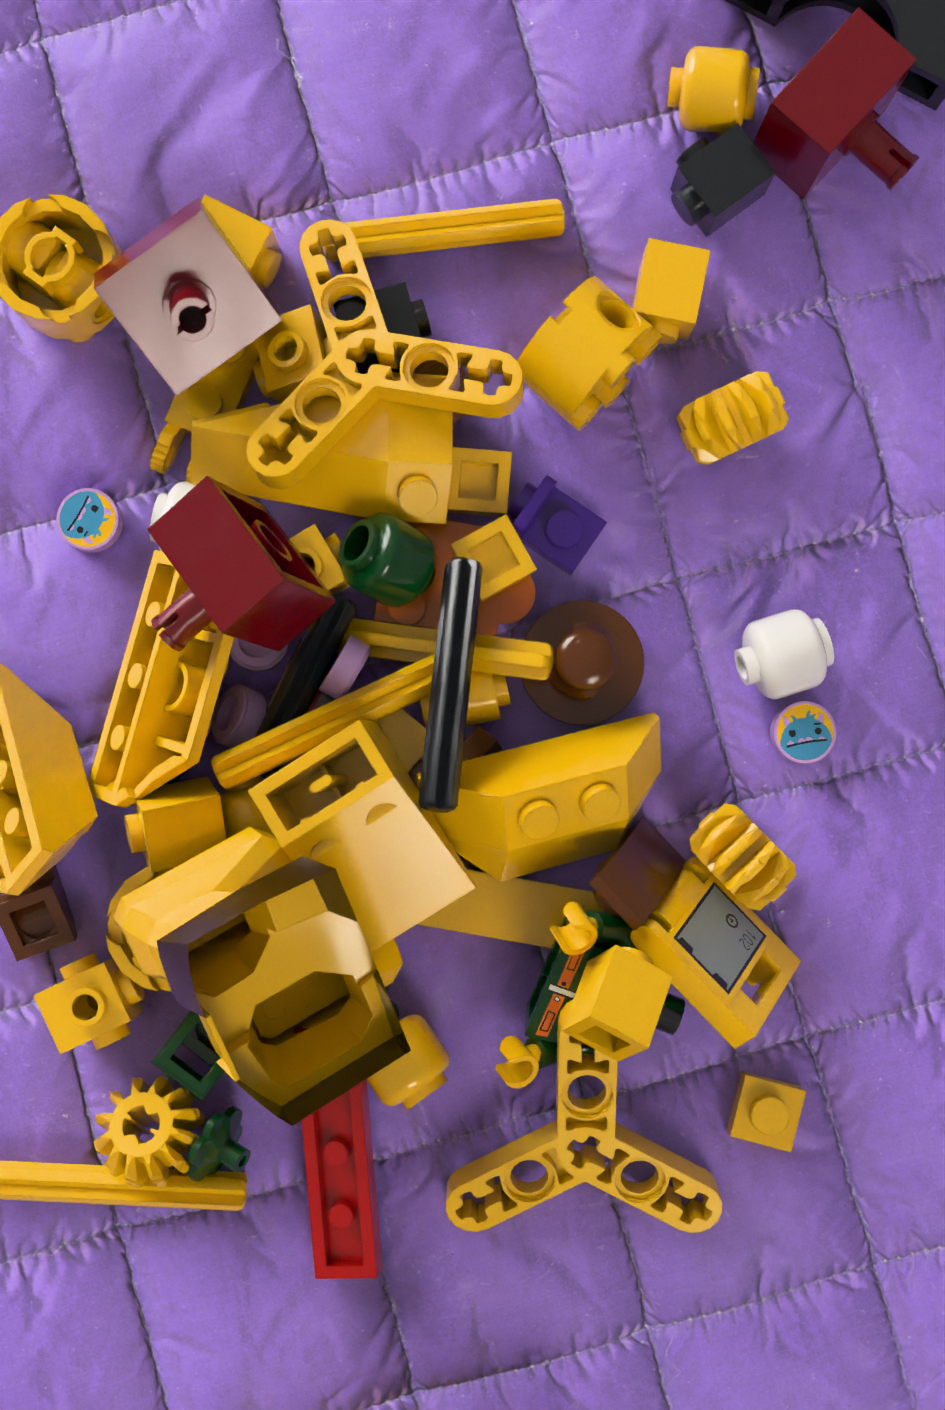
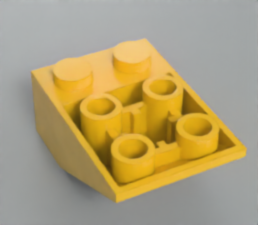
M357 720L248 790L281 848L292 861L304 856L336 869L370 953L477 888L432 812L420 808L417 787L376 721Z

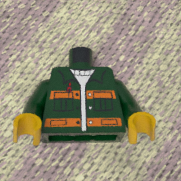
M572 901L568 902L563 908L565 917L561 926L553 925L549 929L555 940L527 1002L525 1036L530 1038L526 1040L525 1045L516 1036H507L500 1043L499 1050L508 1062L498 1063L495 1071L509 1087L516 1089L525 1087L534 1080L539 1069L557 1063L559 1014L566 1003L574 999L587 962L615 945L637 949L630 938L633 929L621 917L605 911L589 910L585 912L579 903ZM670 993L667 994L656 1030L670 1035L677 1031L685 1008V1000ZM581 1042L582 1054L594 1055L593 1048Z

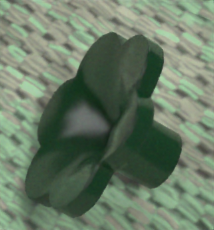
M231 1106L224 1114L221 1112L214 1114L206 1123L202 1136L192 1145L187 1157L188 1162L191 1163L188 1176L195 1182H199L207 1174H215L223 1165L238 1173L249 1161L251 1151L238 1143L242 1134V1126L240 1125L242 1111L239 1108Z

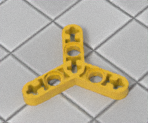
M332 219L321 220L308 227L302 235L299 246L300 255L332 351L253 432L248 440L246 454L252 470L261 483L275 489L293 487L309 474L378 400L486 418H501L511 414L522 401L524 395L522 370L516 359L500 350L388 332L354 233L349 226L341 221ZM333 244L338 252L343 275H337L334 278L331 277L322 250L323 247ZM355 295L365 300L366 306L363 313L353 320H339L331 314L334 303L343 296ZM367 353H375L379 364L371 365L367 374H360L355 362H364ZM402 356L400 361L401 380L395 381L391 368L398 369L397 357ZM436 360L448 368L449 372L446 379L435 387L420 386L412 379L415 368L426 361ZM460 367H467L469 378L464 379V392L458 391L460 387ZM492 374L503 375L504 386L498 387L496 395L485 394L483 383H489ZM325 395L339 400L341 403L340 411L331 421L314 423L306 417V409L315 398ZM293 422H296L303 434L311 439L309 443L304 441L300 433L295 437L290 426ZM272 447L279 451L287 448L291 460L285 465L277 460L270 463L266 452Z
M573 1000L569 1001L560 1011L558 1018L556 1120L460 1167L452 1173L446 1187V1213L449 1220L460 1229L479 1232L489 1229L583 1182H587L678 1230L697 1233L710 1229L718 1222L722 1214L721 1195L714 1176L703 1167L616 1123L618 1061L594 1048V1055L582 1054L581 1041L562 1031ZM590 1075L600 1079L604 1087L597 1096L581 1099L570 1093L568 1090L569 1085L580 1076ZM589 1136L595 1138L596 1147L586 1144L580 1151L574 1149L573 1140L583 1143ZM604 1156L610 1158L608 1166H605ZM525 1160H535L541 1163L547 1170L544 1176L532 1182L517 1179L511 1171L515 1165ZM634 1161H646L656 1168L654 1175L643 1182L628 1181L621 1173L629 1163ZM499 1176L501 1182L494 1185V1177ZM671 1177H672L673 1187H671V1186L668 1185V1184H669V1180H670ZM471 1191L476 1198L485 1196V1202L477 1205L472 1198L463 1200V1194ZM698 1193H702L704 1201L700 1202L693 1198ZM680 1195L692 1200L686 1206L682 1205Z

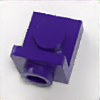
M546 475L538 488L529 482L525 485L510 507L508 514L516 519L513 527L524 545L571 576L607 522L556 488L557 481Z

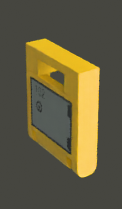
M691 857L686 860L679 876L647 920L635 931L632 930L630 934L634 946L647 954L652 959L654 966L673 976L671 984L734 1049L756 1037L801 963V960L751 909H748L698 857ZM745 981L750 986L760 984L752 999L740 989Z

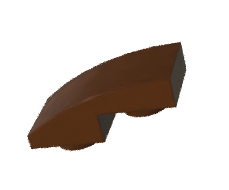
M643 816L627 830L617 849L598 865L589 884L595 889L593 895L602 910L621 917L635 931L647 920L665 897L683 869L686 860Z

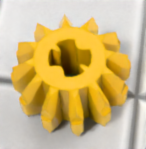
M759 371L748 374L685 405L676 417L682 431L680 435L687 451H691L698 464L705 465L716 462L783 430L789 421L788 414L783 405L786 402L779 387H775L769 373Z
M725 803L714 813L710 812L698 824L699 828L689 838L691 851L748 909L760 911L771 901L774 903L787 890V885L797 876L795 864L737 805Z
M158 1076L151 1087L141 1077H133L131 1095L127 1098L118 1091H110V1100L116 1108L113 1113L104 1112L95 1115L96 1123L107 1130V1132L93 1141L96 1151L102 1155H109L104 1164L107 1172L114 1177L125 1174L126 1183L134 1188H141L148 1177L158 1187L167 1186L169 1179L168 1168L174 1166L182 1173L188 1172L190 1164L183 1157V1154L186 1150H190L194 1142L199 1138L192 1131L205 1122L204 1115L199 1109L190 1108L194 1096L183 1087L173 1090V1083L163 1076ZM156 1121L160 1125L159 1129H150V1132L155 1136L144 1143L140 1139L141 1134L148 1135L149 1131L145 1127Z

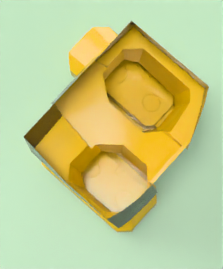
M248 827L120 898L113 920L126 938L134 955L132 958L134 964L145 975L168 980L178 1005L199 1015L215 1052L221 1057V1059L216 1061L219 1066L257 1102L288 1124L295 1125L411 1051L385 989L386 986L394 982L403 965L395 938L370 953L336 869L304 856L292 861L271 833ZM296 1027L309 1028L306 1031L294 1033Z

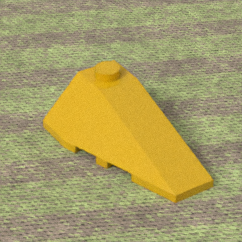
M393 372L394 380L400 381V373ZM428 374L412 375L413 381L423 387L440 385L447 377ZM324 395L317 397L308 405L306 417L314 423L329 422L339 413L341 403L332 396ZM378 400L302 481L293 487L285 489L270 488L261 483L252 470L246 454L248 440L253 432L280 404L271 406L268 403H262L192 421L190 484L197 485L206 476H209L244 495L365 518L377 513H388L405 522L446 524L453 467V412ZM296 422L290 425L295 437L300 433L306 443L311 441V439L303 434ZM272 447L266 452L270 463L277 460L285 465L291 460L287 448L279 451Z

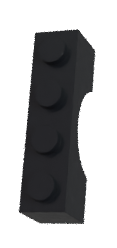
M724 0L774 27L789 15L809 7L830 6L843 9L852 14L859 7L917 58L899 87L898 92L935 111L945 99V0Z

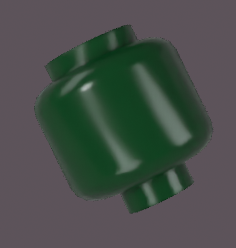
M377 513L368 518L361 519L355 522L343 536L339 548V559L344 580L354 590L383 605L397 608L406 605L419 595L425 593L434 580L436 554L432 540L423 531L392 514Z

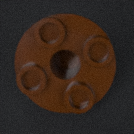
M572 601L558 605L539 617L531 626L524 639L546 642L553 647L554 660L549 678L543 681L521 678L532 702L543 713L557 721L571 725H591L608 720L627 707L640 687L644 673V653L640 639L627 619L606 605L592 601Z

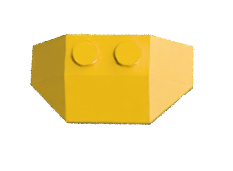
M154 550L88 780L93 797L123 808L129 807L137 799L145 797L199 763L205 739L210 732L212 714L222 679L228 669L229 654L234 637L222 634L213 621L188 642L182 651L172 649L160 638L158 634L164 631L165 628L162 627L159 631L155 630L151 623L152 618L162 613L189 587L164 552Z
M0 664V893L19 896L64 858L79 838L88 832L98 815L72 725L5 665Z
M655 712L462 761L457 807L455 810L447 813L432 812L456 853L500 882L616 850L661 772L660 718ZM422 772L416 773L418 791L420 790Z

